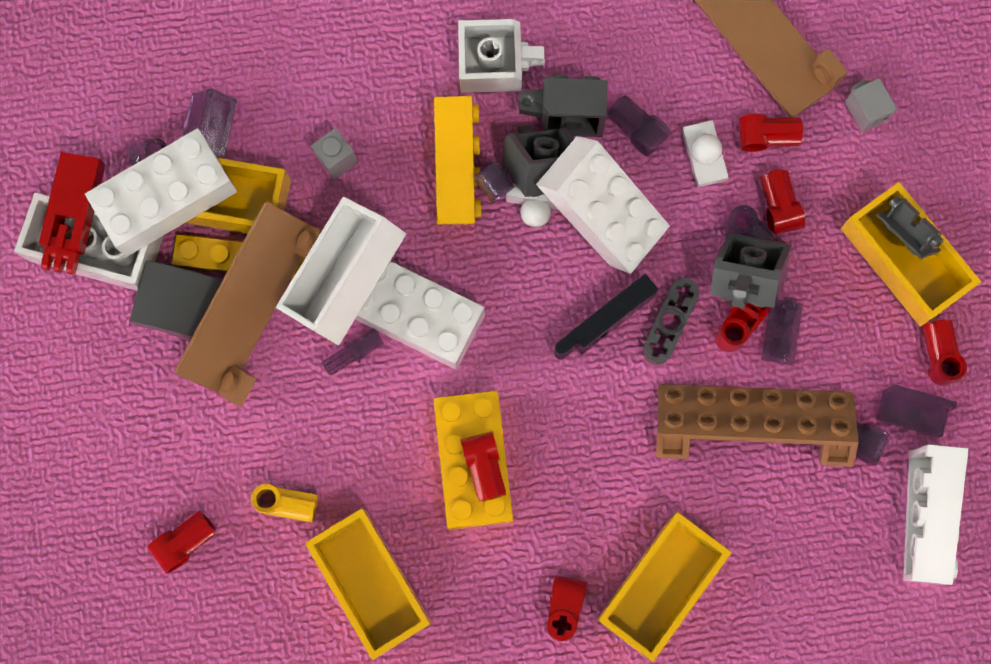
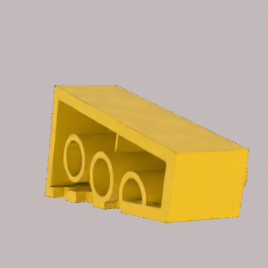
M472 96L434 97L437 225L476 224V218H481V199H475V186H481L480 167H475L474 155H480V136H474V123H479V104L473 103Z

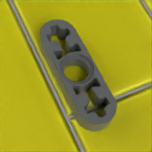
M681 278L672 284L643 346L644 358L653 365H661L668 361L697 301L699 289L691 279ZM683 287L689 288L688 294L692 298L686 297L679 309L675 307L679 298V293L675 290H682ZM668 313L675 314L680 321L679 327L674 330L666 329L662 324V317ZM656 330L666 337L674 338L673 341L666 338L662 347L666 355L660 354L658 357H654L652 355L653 349L649 348V345L655 346L661 336L660 334H655Z

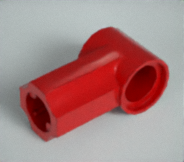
M755 113L739 118L742 151L759 152L769 147L800 146L802 144L803 122L800 117L767 118L764 114Z
M778 169L762 175L760 180L768 206L766 218L771 234L775 235L805 228L804 210L801 203L796 201L788 170Z
M943 319L924 324L922 329L930 360L929 377L939 386L951 385L961 379L967 371V363L959 353L952 320ZM942 363H947L952 367V376H948L943 372Z
M493 431L460 439L467 468L471 469L473 484L479 502L507 495L498 463L500 457Z
M198 511L173 531L169 530L158 536L147 548L163 571L169 574L182 566L190 558V554L215 536L217 531L209 518L202 511Z

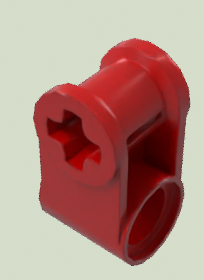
M747 303L744 309L733 306L729 311L730 314L716 333L718 347L725 352H734L741 348L752 332L758 328L767 316L771 307H756L752 303ZM725 330H735L739 335V341L729 340L726 337Z
M555 575L547 621V630L553 639L567 641L574 636L580 611L583 608L587 588L586 581ZM560 617L567 618L566 623L571 625V631L565 630L563 635H558L557 628L552 627L553 621L559 622Z

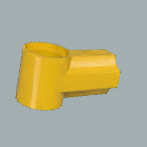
M262 484L253 490L251 503L259 513L313 523L318 495L279 488L270 484ZM267 491L273 492L276 496L274 505L270 508H262L259 504L260 496Z

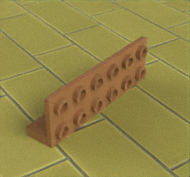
M694 0L789 118H795L838 87L848 72L829 48L817 55L773 0Z
M265 202L174 372L178 376L218 392L231 403L242 407L257 379L243 368L302 257L306 258L322 230L305 223L269 202Z
M660 384L658 387L656 458L689 459L690 439L821 445L819 453L820 465L853 467L859 443L854 393L846 391Z

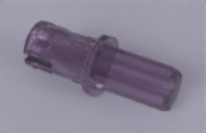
M371 328L351 342L346 341V347L325 359L322 365L329 375H334L354 361L359 364L361 358L383 346L384 343L377 331Z

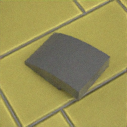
M146 260L129 321L139 327L191 340L223 280Z

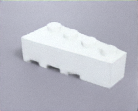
M928 444L909 451L903 581L953 585V579L957 577L958 562L956 560V552L959 541V526L969 448Z

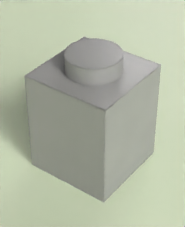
M880 78L871 82L863 80L851 87V93L845 100V104L862 133L889 121L898 110Z
M336 128L310 146L315 158L333 181L358 163L353 149Z

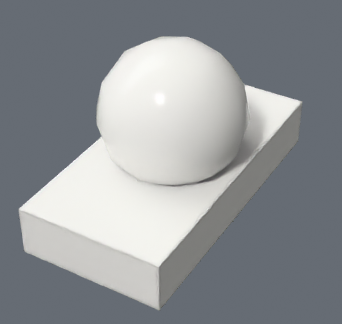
M713 120L683 127L682 134L697 188L727 181L729 177L722 155V144L717 137Z
M508 184L506 202L522 204L520 210L521 218L528 226L535 228L545 225L551 217V209L559 210L545 194L538 197H525L517 184Z

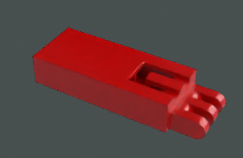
M60 152L38 243L45 248L41 261L42 270L50 271L53 259H55L54 272L62 273L67 261L66 273L75 275L80 255L85 254L95 212L85 193L99 186L102 182L105 164L100 158ZM66 218H75L71 239H66L67 231L70 232V227L64 225Z

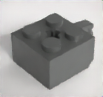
M561 74L552 75L550 78L544 77V89L520 92L519 114L542 118V128L545 131L567 128L572 136L603 137L607 112L608 80H601L596 76L570 79L568 76Z
M530 125L518 126V134H509L504 138L501 163L525 197L544 195L536 184L575 138L567 128L536 132Z
M729 232L715 260L710 295L732 301L731 306L743 309L747 303H752L756 307L775 308L787 278L792 244Z

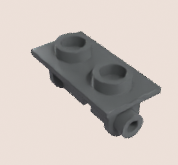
M897 196L889 203L892 209L877 214V217L885 224L887 230L895 234L907 246L908 250L920 259L941 251L939 246L944 241L941 238L942 233L926 218H922L916 224L914 221L920 213L907 199H901Z

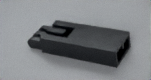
M645 273L555 345V357L562 360L576 349L583 355L653 300L659 289Z

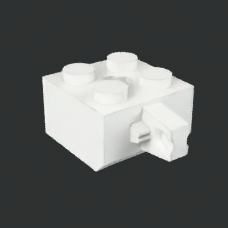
M514 19L458 20L459 82L461 93L522 91V71H528L529 66L544 65V47L528 46V42L521 41L519 21Z

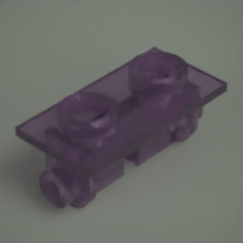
M783 297V300H777L775 308L771 307L768 314L762 360L794 365L803 306L801 303H796L795 298Z

